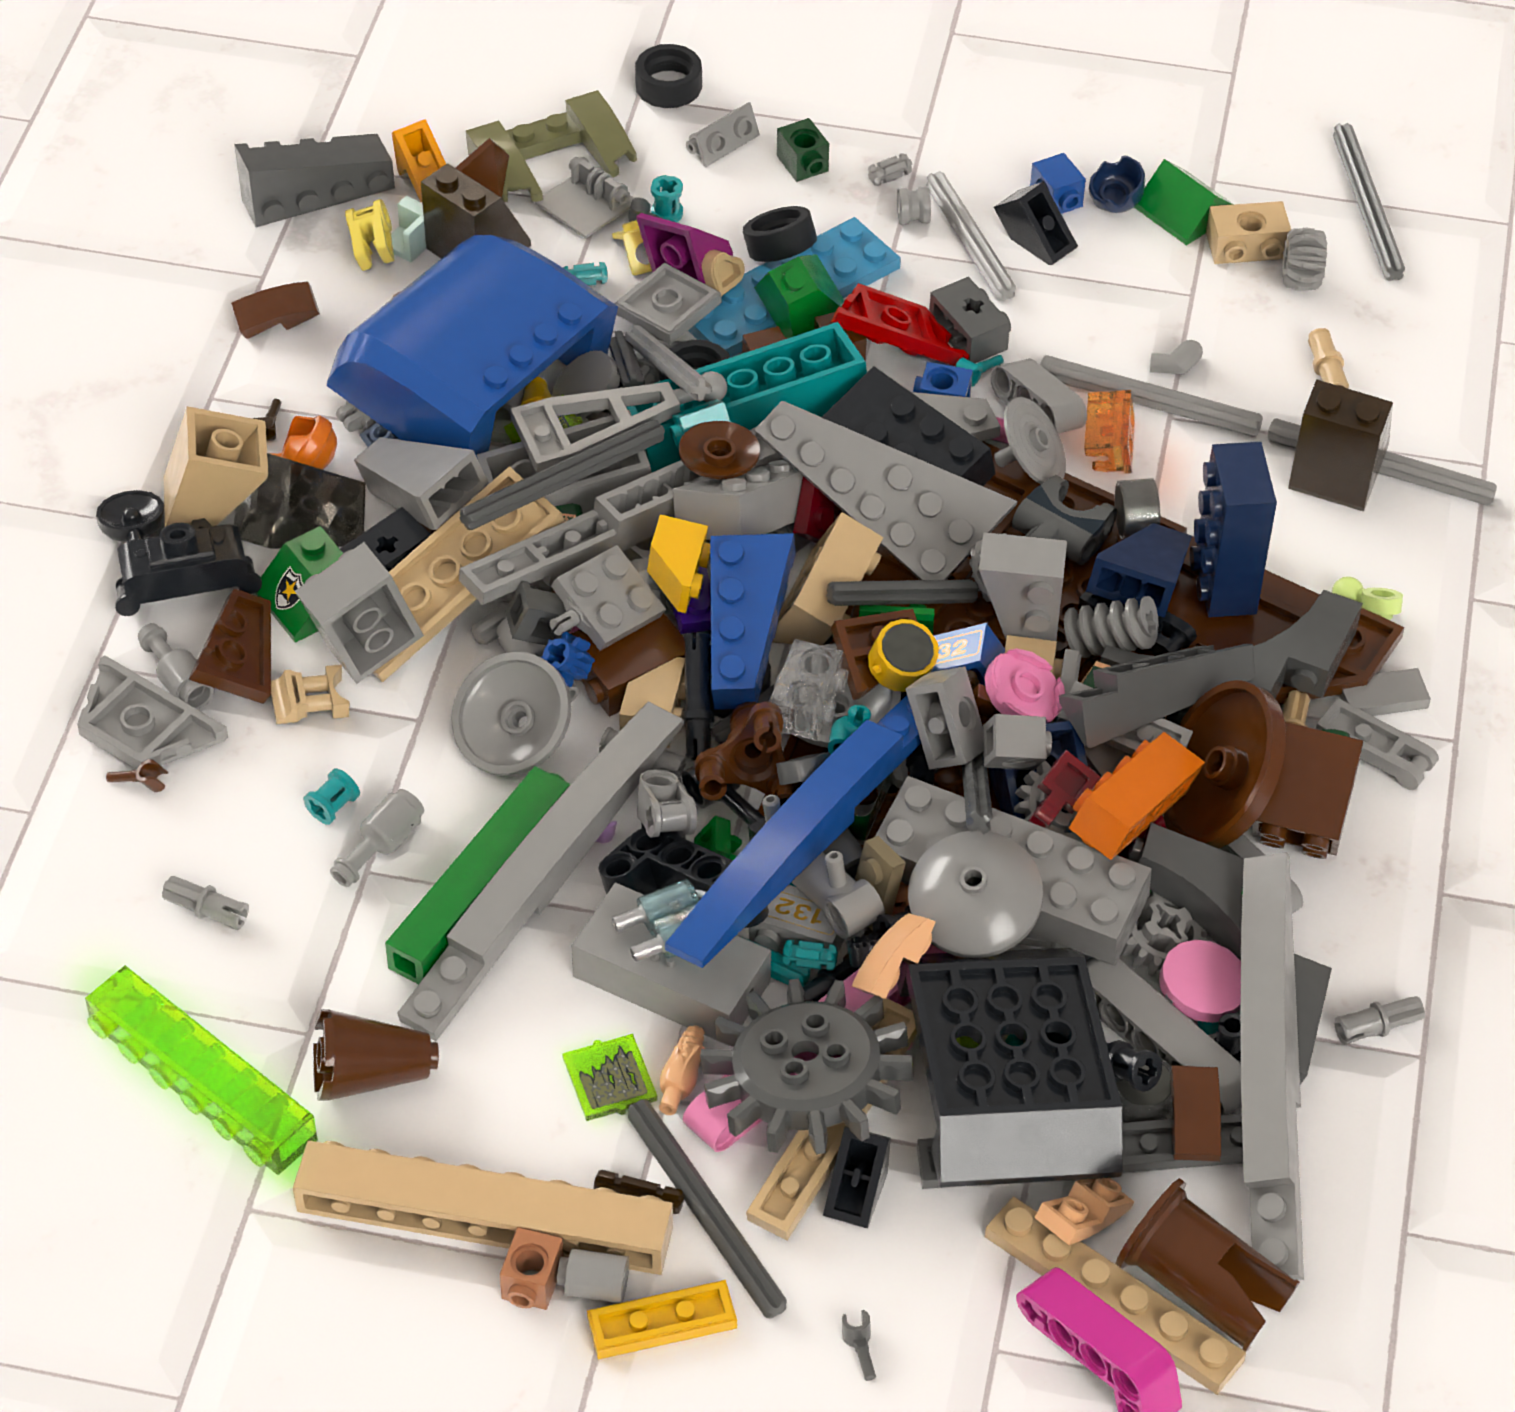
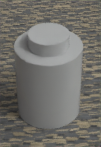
M572 1248L569 1257H561L557 1285L565 1286V1296L622 1303L628 1281L629 1256Z

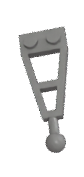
M713 371L702 374L701 376L705 378V381L712 386L711 394H705L704 402L715 399L722 400L727 392L725 378ZM669 382L549 397L510 408L511 420L538 473L652 419L658 420L661 424L671 419L673 414L679 413L681 404L694 401V399L683 389L673 390ZM661 402L633 416H630L626 408L627 406ZM605 409L610 410L616 424L573 444L570 443L557 417Z

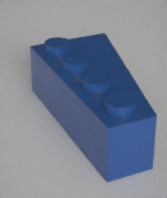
M794 533L710 536L711 688L714 709H735L738 705L745 702L758 703L769 661L770 648L778 626L782 601L785 598L790 570L793 567L796 555Z

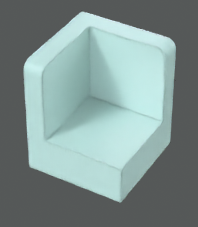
M405 196L397 204L399 227L391 233L394 255L412 262L426 249L423 204L411 197Z

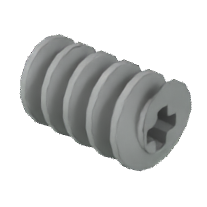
M1144 596L1140 605L1135 598L1127 599L1125 608L1120 601H1112L1110 610L1105 603H1098L1095 611L1089 605L1081 607L1079 614L1072 607L1068 608L1064 616V630L1071 650L1080 651L1081 658H1088L1092 654L1101 656L1107 645L1127 651H1135L1137 648L1142 650L1150 649L1155 644L1158 636V613L1155 602L1150 596Z

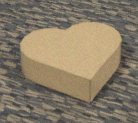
M711 250L704 256L702 273L705 283L709 287L721 292V297L735 287L744 276L745 266L743 260L739 257L728 255L726 252Z

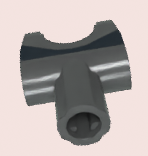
M1058 475L1052 476L1036 487L1021 502L1014 514L1012 527L1025 534L1026 537L1067 541L1066 558L1079 565H1084L1100 549L1109 536L1117 517V508L1107 502L1085 511L1068 508L1062 502L1068 492L1069 482Z

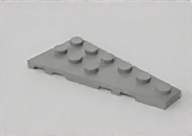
M781 401L755 429V434L846 515L884 537L880 545L919 580H948L971 555V547L975 546L976 542L982 540L983 532L991 533L1017 505L1016 500L784 401Z

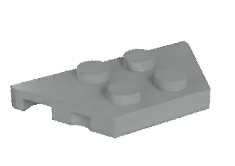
M106 655L100 658L98 664L99 674L96 683L90 686L87 695L88 704L82 709L77 723L80 736L135 769L148 759L154 760L162 766L221 743L228 738L225 725Z

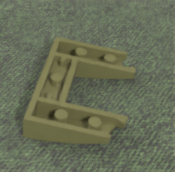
M599 90L565 100L566 112L553 114L545 119L529 124H520L512 129L505 130L498 120L465 131L468 155L473 153L488 138H491L508 153L509 160L502 194L504 202H508V191L515 192L519 189H527L529 191L531 202L543 200L542 190L525 160L582 142L605 173H609L612 178L619 175V166L614 162L624 154L629 161H637V153L625 130Z

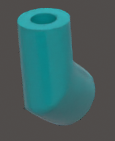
M863 705L851 706L848 710V716L841 717L833 723L828 743L830 754L866 720H870L871 712L867 707Z

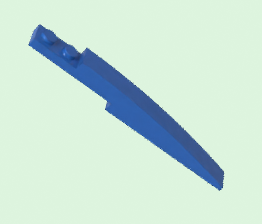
M907 695L877 724L866 720L791 795L686 916L666 941V951L703 968L854 822L855 807L922 744Z

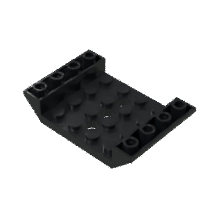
M1069 948L1007 950L998 955L984 958H964L949 953L924 954L921 956L918 964L902 959L897 985L900 997L910 996L937 1129L931 1150L939 1188L1117 1178L1122 1176V1104L1085 956ZM1050 1032L1060 1033L1068 1042L1064 1044L1054 1043L1047 1038L1046 1034ZM1006 1034L1015 1035L1024 1044L1011 1046L1005 1043L1001 1036ZM962 1036L970 1037L979 1046L976 1048H966L961 1046L956 1039Z

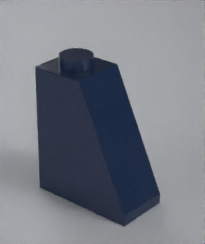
M1155 523L1145 527L1097 554L1086 592L1113 601H1120L1122 604H1125L1127 599L1135 598L1140 605L1144 596H1150L1155 602L1158 616L1165 618L1192 535Z

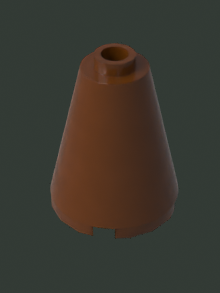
M320 1009L317 1013L314 1030H323V1037H319L318 1042L313 1043V1081L315 1092H319L317 1096L318 1101H330L427 1079L430 1075V1069L438 1068V1043L431 1042L429 1033L330 1009Z

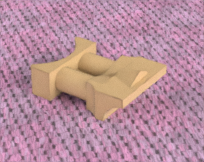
M342 665L325 666V675L302 677L301 672L284 670L278 679L271 681V698L276 724L295 723L302 718H306L307 712L331 710L333 719L349 717L350 701L341 697L335 690L337 684L342 681ZM325 691H327V693H328V694L309 695V696H306V694H305V693H315V692H325Z

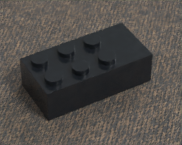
M875 366L822 416L826 420L978 485L984 486L996 474L990 447Z

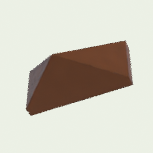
M488 138L455 168L502 198L509 155L496 142Z

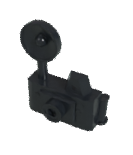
M142 490L124 491L114 494L105 499L97 508V524L102 533L115 540L128 541L117 548L122 578L116 581L118 599L115 602V609L122 616L136 614L140 609V604L233 587H238L240 591L254 594L262 587V579L255 573L252 559L244 554L237 526L231 524L212 526L203 518L193 520L191 525L188 523L170 524L160 531L159 536L146 538L157 532L163 525L165 520L164 503L154 493Z

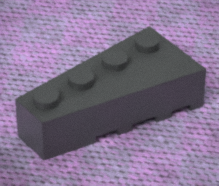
M378 134L332 137L330 142H316L314 138L300 139L299 144L281 145L279 141L264 142V147L249 148L247 143L234 144L241 198L255 227L395 188L393 161Z

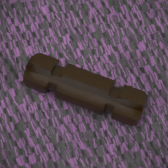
M599 1170L595 1177L593 1189L603 1187L612 1189L619 1194L637 1197L645 1195L655 1196L663 1201L672 1202L673 1214H679L683 1207L685 1194L680 1189L665 1186L663 1189L661 1184L626 1175L620 1178L618 1173L606 1170Z

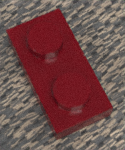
M804 476L793 533L817 543L834 522L835 504Z

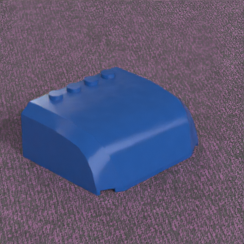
M474 235L456 246L346 336L336 353L327 380V387L401 440L474 450L477 457V454L489 451L496 411L555 360L558 359L567 366L578 356L589 351H602L608 355L618 306L560 265L514 240L493 235Z

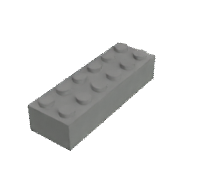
M907 776L876 834L906 862L901 882L909 885L915 865L931 846L953 834L970 831L966 823L964 797ZM992 808L993 819L990 820L991 830L989 832L1003 835L1018 843L1032 857L1040 872L1043 885V903L1039 918L1030 933L1115 966L1150 895L1152 868L1118 855L1110 860L1084 842ZM971 877L966 881V884L977 886L982 880L978 877Z

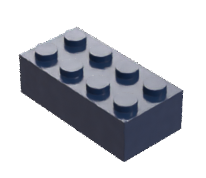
M1262 441L1212 444L1210 460L1203 463L1205 490L1199 491L1198 507L1201 517L1194 520L1196 546L1190 547L1189 553L1191 570L1198 571L1199 575L1196 582L1197 597L1199 601H1205L1208 617L1255 615L1258 610L1276 511V496Z

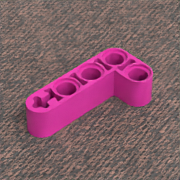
M1054 1267L1018 1292L1016 1301L1027 1321L1114 1389L1118 1412H1178L1182 1408L1177 1369L1167 1350L1065 1271Z

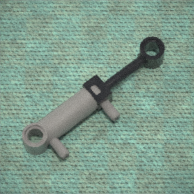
M695 765L682 772L683 785L688 795L693 797L695 804L700 808H706L716 801H722L748 825L750 841L781 807L778 796H766L762 800L764 817L736 791L740 788L741 784L725 783L727 790L722 798L718 800L705 799L700 794L699 781L695 776ZM831 851L828 854L822 852L792 881L801 892L824 912L832 929L843 939H848L873 924L878 915L885 914L882 900L875 888L865 879L855 881L845 872L843 855L839 851Z

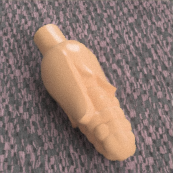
M697 1025L689 1026L683 1032L677 1046L674 1047L672 1054L661 1071L660 1089L663 1096L659 1110L666 1115H674L680 1101L689 1096L696 1085L701 1062V1049H705L703 1046L705 1032L703 1028Z

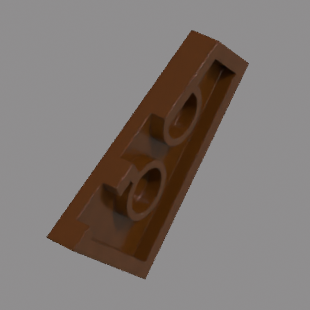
M234 588L226 598L188 680L264 704L271 696V601Z

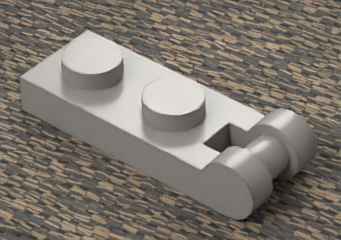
M1339 698L1335 700L1316 724V729L1342 730L1349 733L1351 738L1364 740L1360 759L1396 777L1398 783L1408 790L1417 789L1424 779V772L1430 771L1439 760L1437 752L1431 746ZM1404 755L1410 758L1411 762L1402 758L1401 756Z

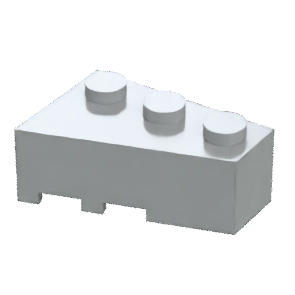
M983 532L979 572L1005 638H1007V635L1056 641L1067 541Z

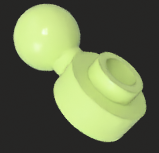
M1342 577L1332 587V593L1363 603L1362 608L1388 620H1391L1393 615L1399 614L1402 611L1403 594L1399 591L1378 587L1365 589L1361 582L1354 577Z

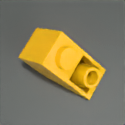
M660 514L651 542L647 572L676 610L686 613L691 597L698 599L704 575L698 573L699 568H707L710 561V543H706L708 526Z

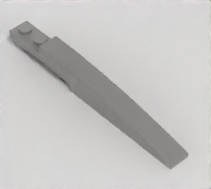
M757 427L750 430L760 445L759 460L754 467L769 464L772 461L784 460L755 434ZM682 460L595 497L594 509L461 567L459 569V581L482 605L516 591L521 581L531 584L542 579L550 587L560 575L616 545L623 552L654 536L660 514L675 518L673 488L711 478L692 472L684 465Z
M648 701L604 747L531 830L446 936L449 946L397 1012L400 1022L414 1030L429 1033L430 1039L434 1041L438 1040L533 912L541 915L639 785L640 775L651 769L684 725L682 718Z
M1287 852L1244 858L1240 1008L1244 1184L1250 1191L1252 1248L1294 1280H1304L1296 1108L1301 1107L1290 856Z

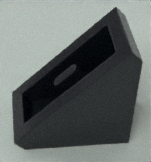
M846 1125L823 1216L868 1228L888 1174L891 1138L869 1132L870 1138L861 1141Z

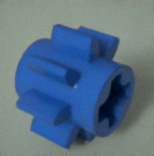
M564 632L561 639H549L541 657L560 672L568 687H572L574 680H586L592 663L595 662V659L587 652L591 645L590 642L568 632Z

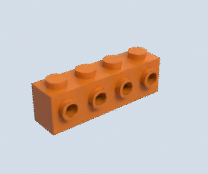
M1165 732L1160 734L1151 743L1145 739L1135 750L1131 758L1126 755L1116 766L1112 774L1106 772L1097 782L1093 791L1087 788L1081 794L1072 808L1077 812V815L1069 829L1077 834L1086 845L1095 848L1112 860L1147 829L1151 823L1156 821L1187 793L1206 762Z

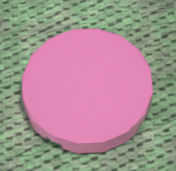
M1018 648L1010 649L1006 653L998 655L989 664L984 677L986 692L994 707L1001 714L1046 717V723H1051L1059 715L1062 709L1059 703V695L1065 694V689L1060 677L1056 680L1050 672L1053 667L1045 659L1031 651Z
M1191 940L1179 943L1168 952L1159 972L1160 989L1164 997L1167 993L1169 999L1173 1001L1172 1004L1185 1016L1195 1021L1214 1023L1218 1022L1223 1015L1237 1013L1240 1010L1241 960L1229 949L1212 941Z

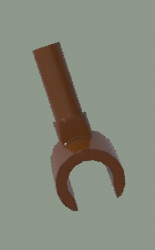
M148 759L142 762L136 770L107 772L106 780L108 783L141 782L151 791L160 792L165 788V784L159 781L157 777L161 774H168V771L154 760Z

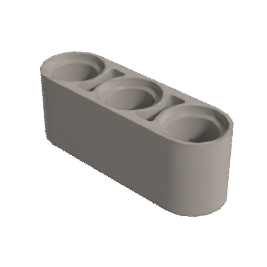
M1029 358L995 366L992 369V389L995 395L1005 404H1008L1009 401L1017 397H1024L1033 401L1046 413L1058 433L1079 429L1086 424L1087 409L1083 399L1035 360Z

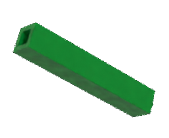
M536 766L533 767L385 942L388 969L418 985L449 946L446 936L511 854L568 789L570 783L566 782L558 774L548 773Z

